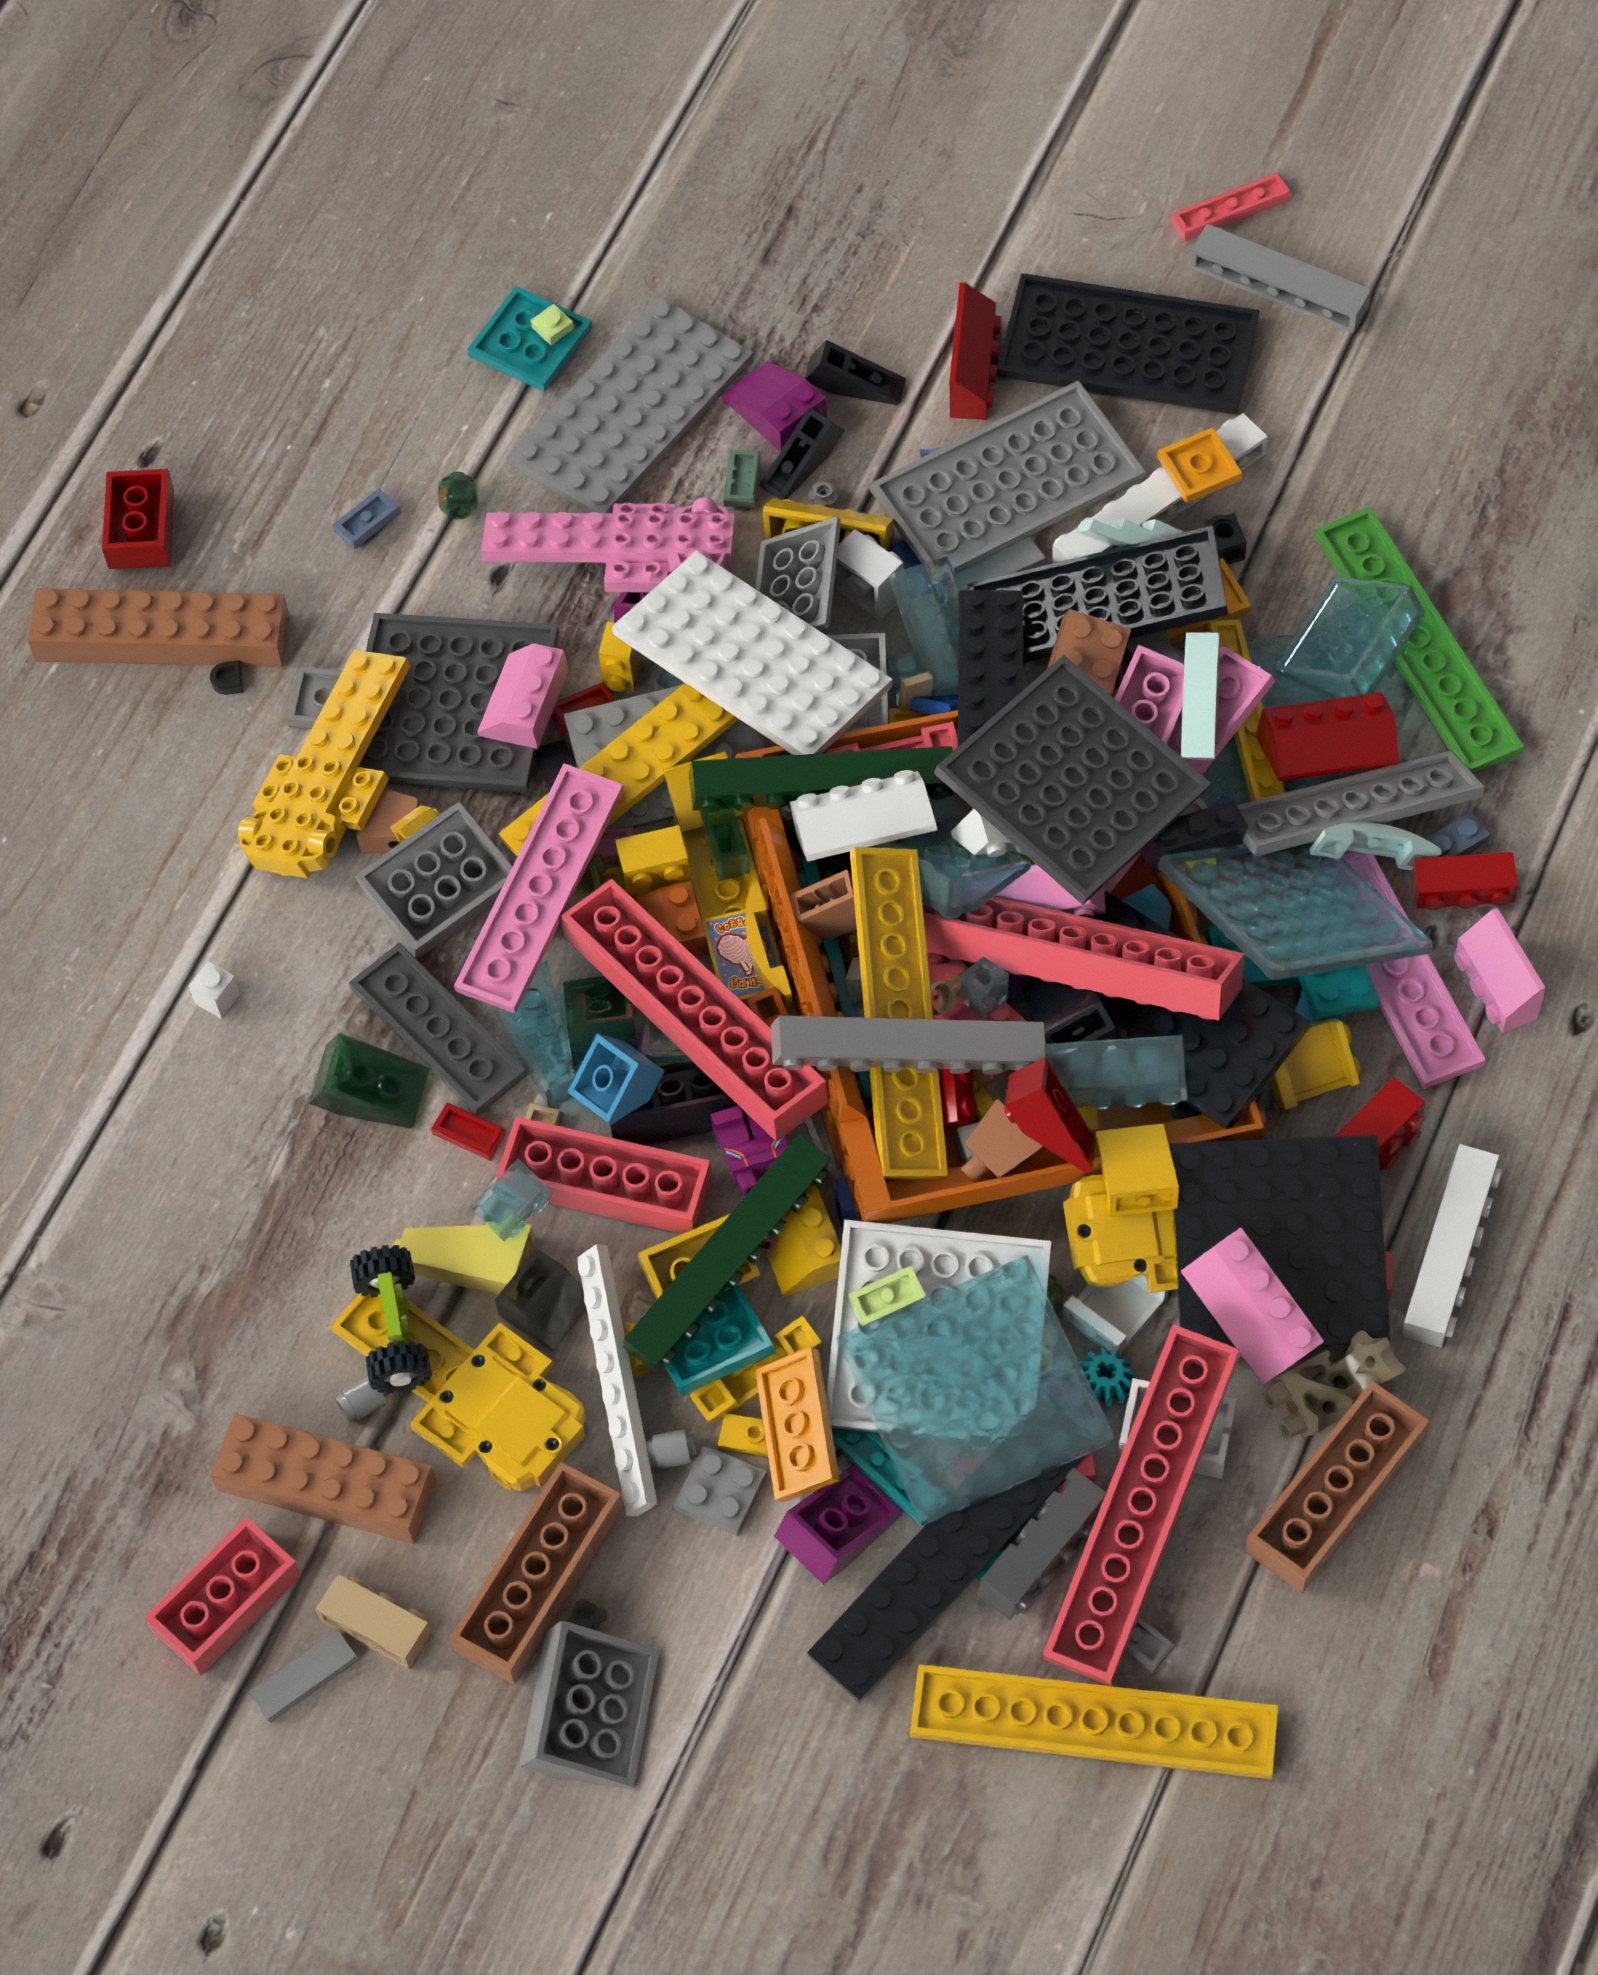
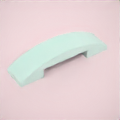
M1372 822L1341 823L1326 828L1309 849L1310 855L1340 859L1346 850L1392 857L1396 859L1397 868L1411 871L1413 870L1415 858L1439 857L1442 854L1438 846L1416 834L1397 827Z

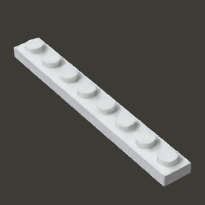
M596 1244L577 1257L578 1271L581 1276L584 1303L587 1307L590 1334L593 1339L597 1359L596 1366L600 1375L603 1391L602 1397L606 1407L609 1433L612 1438L615 1454V1465L621 1485V1497L624 1502L626 1516H639L657 1505V1499L629 1354L623 1347L625 1334L608 1246Z

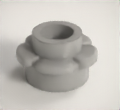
M817 482L808 493L809 500L813 505L821 504L828 508H833L839 498L837 494L838 488L833 483Z

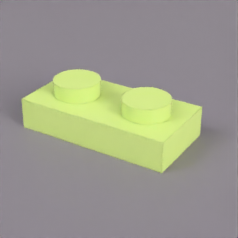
M909 1266L849 1293L848 1298L863 1328L925 1300L926 1295L912 1266Z

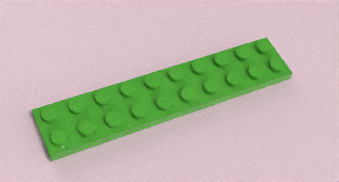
M1365 508L1315 529V539L1448 750H1451L1472 774L1522 754L1524 751L1523 743L1372 508Z

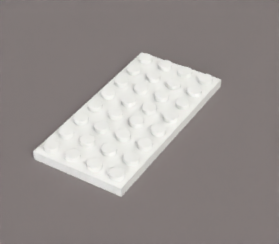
M695 551L612 626L614 636L792 755L823 753L892 688L893 679L698 551Z

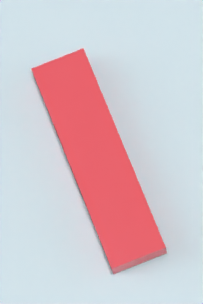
M1279 172L1171 213V221L1182 239L1187 241L1200 236L1206 224L1217 228L1223 227L1290 201L1292 193Z

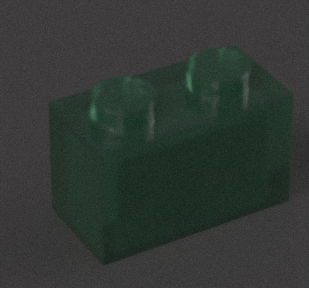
M721 809L714 813H705L699 810L701 828L718 882L749 874L748 853L734 809Z

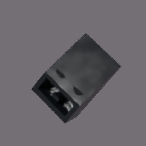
M1045 982L1022 995L1035 1022H1044L1045 1042L1065 1076L1125 1044L1096 991L1088 989L1079 990L1071 985L1058 982Z

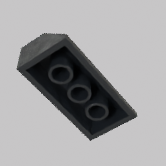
M686 1060L659 1066L665 1072L651 1099L614 1124L609 1123L612 1138L640 1145H649L713 1131L711 1114L739 1105L692 1060ZM741 1108V1111H742V1114H743V1117H744V1122H745V1124H747L746 1118H745V1111Z

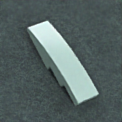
M1094 518L1081 521L1077 533L1119 547L1184 532L1157 519L1145 521L1142 526L1127 519L1112 521L1110 526Z
M1186 633L1181 758L1184 760H1215L1219 633Z

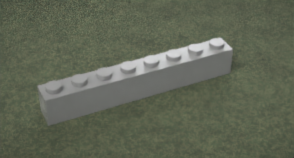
M778 1016L771 1024L772 1065H783V1068L786 1070L803 1069L804 1066H817V1069L820 1071H831L839 1066L850 1067V1070L855 1072L868 1071L871 1067H883L885 1072H900L904 1068H917L919 1073H932L937 1071V1069H950V1073L963 1074L970 1072V1069L982 1070L984 1074H999L1003 1070L1017 1071L1046 1057L1044 1022Z

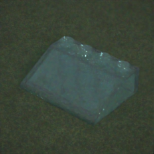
M1333 576L1273 670L1276 674L1331 699L1374 693L1425 611L1410 585Z
M952 816L935 819L937 827L935 831L870 846V848L917 849L922 904L934 908L943 917L957 918L960 914L975 911L1031 869V862L1012 851H1007L1005 854L997 857H988V854H972L952 838L951 831L961 822Z

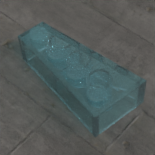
M545 960L539 964L516 1014L493 1005L491 1006L547 1107L553 1108L574 1098L567 1091L575 1078L548 962Z

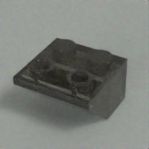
M537 1248L495 1298L497 1311L501 1318L552 1352H554L587 1311L584 1303L583 1286L562 1264Z

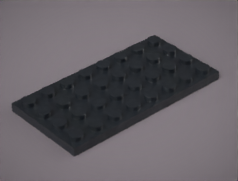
M1021 273L997 367V377L1066 387L1079 380L1086 391L1238 415L1260 310Z
M1213 525L967 584L968 590L1023 591V664L1051 657L1063 616L1069 609L1130 628L1131 631L1128 639L1229 615Z
M1108 891L1104 892L1106 913L1095 915L1093 918L1181 939ZM1032 976L1021 989V992L1025 994L1045 983V981ZM1244 978L1242 990L1219 1020H1206L1198 1015L1172 1012L1164 1007L1152 1004L1143 1005L1136 1003L1134 1000L1122 997H1108L1101 992H1097L1125 1044L1112 1050L1110 1053L1225 1129L1233 1128L1312 1026L1308 1019Z

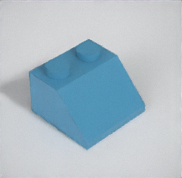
M597 1033L567 1092L607 1123L614 1124L651 1099L665 1071L625 1041Z

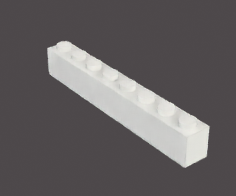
M1244 413L1234 420H1227L1216 431L1241 471L1266 455L1268 436ZM1158 468L1147 480L1141 484L1133 485L1125 495L1116 501L1107 503L1102 511L1092 518L1110 526L1112 521L1127 519L1142 526L1143 522L1154 519L1168 523L1205 496L1186 503L1165 469ZM1078 526L1070 533L1062 534L1056 539L1053 544L1052 562L1057 563L1120 547L1077 533Z

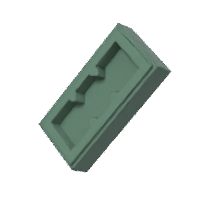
M729 451L723 499L725 507L755 508L761 459L760 451Z

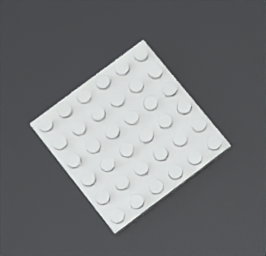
M844 1220L826 1394L831 1428L1000 1445L1037 1406V1388L1039 1383L1051 1241ZM912 1266L926 1295V1299L862 1328L848 1298V1294Z

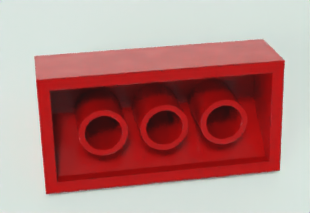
M959 282L949 378L950 418L986 420L987 409L994 406V390L989 388L990 383H996L997 365L992 364V358H998L999 340H994L995 334L1001 333L1002 316L996 315V303L966 282Z
M1382 692L1262 708L1255 737L1278 781L1396 765L1399 763L1394 713Z

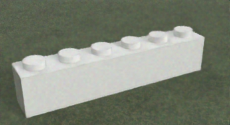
M1459 1144L1401 1336L1442 1348L1445 1336L1452 1338L1457 1318L1451 1315L1454 1306L1461 1308L1466 1288L1461 1286L1463 1276L1470 1278L1476 1259L1470 1256L1472 1246L1477 1248L1480 1246L1485 1228L1479 1227L1481 1217H1489L1493 1198H1489L1488 1193L1490 1187L1497 1189L1502 1169L1496 1168L1499 1155Z

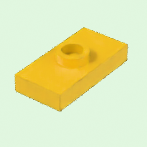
M724 1413L718 1450L769 1458L763 1419Z

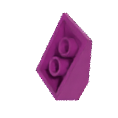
M768 361L721 395L728 405L779 452H781L809 407L827 418L826 397L806 379Z
M855 1464L839 1474L840 1481L816 1490L788 1510L774 1535L823 1585L847 1568L904 1512Z

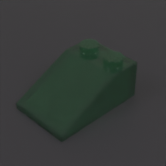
M605 976L563 981L572 1061L580 1060L583 1062L597 1033L623 1040L638 1051L632 1002Z
M339 1032L325 1046L309 1104L340 1116L412 1129L430 1068Z

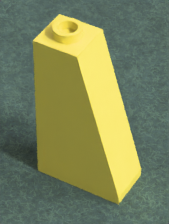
M527 1223L405 1228L402 1238L396 1239L394 1245H399V1248L405 1247L407 1251L411 1252L415 1276L516 1299L535 1237L532 1225Z

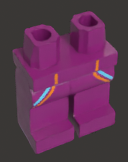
M736 1106L711 1114V1121L715 1137L732 1176L734 1186H739L746 1196L788 1145L785 1136L776 1142L745 1112L746 1122L752 1136L750 1140L741 1108Z

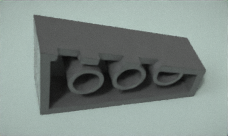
M1073 1468L1066 1476L1062 1493L1059 1494L1054 1490L1038 1515L1039 1521L1037 1522L1033 1518L1030 1519L1016 1540L1019 1545L1015 1546L1011 1543L982 1577L976 1594L1008 1620H1011L1018 1611L1022 1614L1025 1613L1036 1598L1033 1595L1039 1587L1045 1590L1056 1577V1568L1061 1563L1065 1566L1068 1565L1078 1552L1076 1546L1082 1539L1085 1542L1088 1541L1106 1492Z

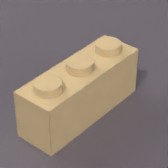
M337 1574L315 1608L320 1621L410 1670L432 1635L427 1617L413 1608L406 1611L397 1606L398 1602L384 1592H380L378 1595L367 1589V1584L355 1576H350L348 1579Z

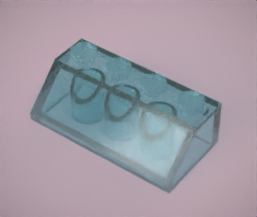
M947 556L895 572L889 576L921 674L928 672L934 678L932 696L958 687L960 588L950 558Z
M1182 1035L1044 1044L1046 1059L1077 1108L1091 1106L1095 1109H1107L1112 1105L1126 1104L1129 1107H1140L1151 1102L1174 1105L1180 1101L1188 1100L1186 1061Z

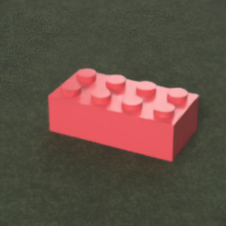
M246 1517L144 1618L151 1631L201 1677L302 1575L296 1561Z

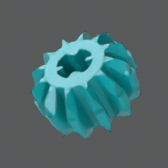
M1103 1346L1100 1349V1356L1090 1351L1087 1354L1088 1361H1081L1079 1363L1078 1370L1081 1373L1076 1378L1089 1395H1092L1096 1404L1100 1400H1105V1405L1109 1408L1112 1406L1113 1398L1122 1404L1125 1401L1124 1393H1130L1132 1380L1136 1378V1372L1133 1369H1129L1131 1367V1360L1129 1357L1120 1359V1351L1118 1349L1112 1355H1108L1106 1348Z

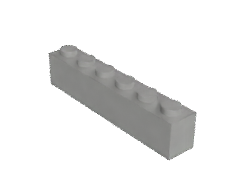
M1206 224L1191 249V269L1353 334L1370 306L1371 288L1365 287L1359 282H1353L1340 277L1334 272L1325 271L1310 265L1306 261L1287 256L1278 250L1257 244L1251 239L1229 233L1223 228Z

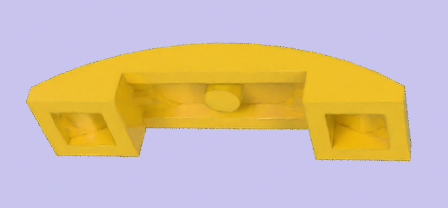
M755 882L751 884L745 909V925L750 959L764 989L767 990L776 986L786 1011L792 1010V993L784 966L770 968L758 929L759 927L767 926L768 921L767 909L759 883Z
M803 1315L774 1335L777 1339L772 1342L775 1349L774 1354L700 1387L689 1395L709 1424L723 1418L724 1413L731 1414L759 1398L755 1369L809 1347L818 1349L823 1344Z

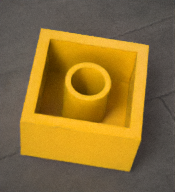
M679 825L615 840L626 892L634 900L660 887L691 881L688 857Z

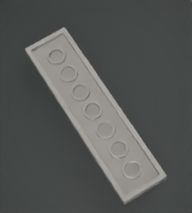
M1450 750L1237 805L1248 824L1243 842L1256 857L1316 841L1324 829L1337 824L1350 822L1382 824L1482 798L1485 787Z

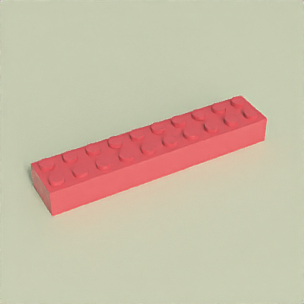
M613 879L606 882L561 915L565 939L776 1142L828 1104L826 1080L811 1066H804L803 1069L786 1070L783 1068V1065H772L771 1028Z
M931 882L921 893L927 953L944 955L952 960L978 963L982 967H995L1007 970L1015 975H1029L1040 978L1045 982L1067 984L1079 990L1088 989L1101 992L1108 997H1122L1143 1005L1152 1004L1167 1008L1172 1012L1190 1013L1206 1020H1219L1242 990L1245 953Z
M1172 1325L1044 1650V1661L1106 1686L1113 1685L1237 1366L1240 1349L1177 1325Z

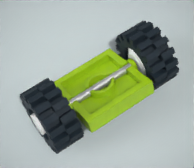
M382 1245L380 1249H377L376 1246L370 1247L371 1251L362 1250L360 1255L355 1254L353 1260H350L353 1287L357 1294L361 1293V1296L366 1297L370 1294L371 1297H377L378 1294H381L387 1335L390 1343L387 1344L386 1348L382 1346L377 1347L376 1351H371L369 1356H366L369 1384L371 1389H377V1392L380 1393L387 1391V1394H393L396 1390L402 1393L405 1392L404 1389L408 1388L411 1391L416 1389V1385H425V1381L429 1382L430 1376H432L427 1347H424V1344L421 1343L416 1345V1342L413 1341L407 1319L409 1312L403 1290L408 1289V1285H413L415 1280L411 1252L407 1251L405 1247L399 1248V1245H393L391 1248L388 1245Z

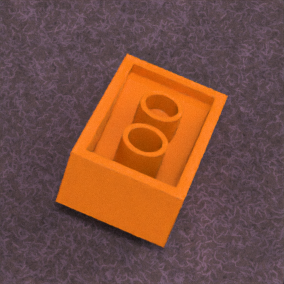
M691 881L660 887L635 900L695 958L708 955L706 936Z

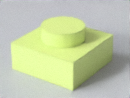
M552 304L531 320L532 328L550 345L574 329L573 321L555 304Z

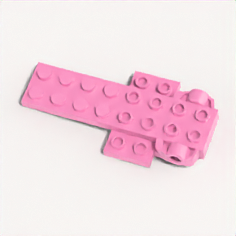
M700 498L691 506L675 508V504L663 503L613 504L612 513H487L481 545V561L606 562L605 592H651L695 551H698L732 573L736 534L735 514H729L725 507L717 506L709 498Z

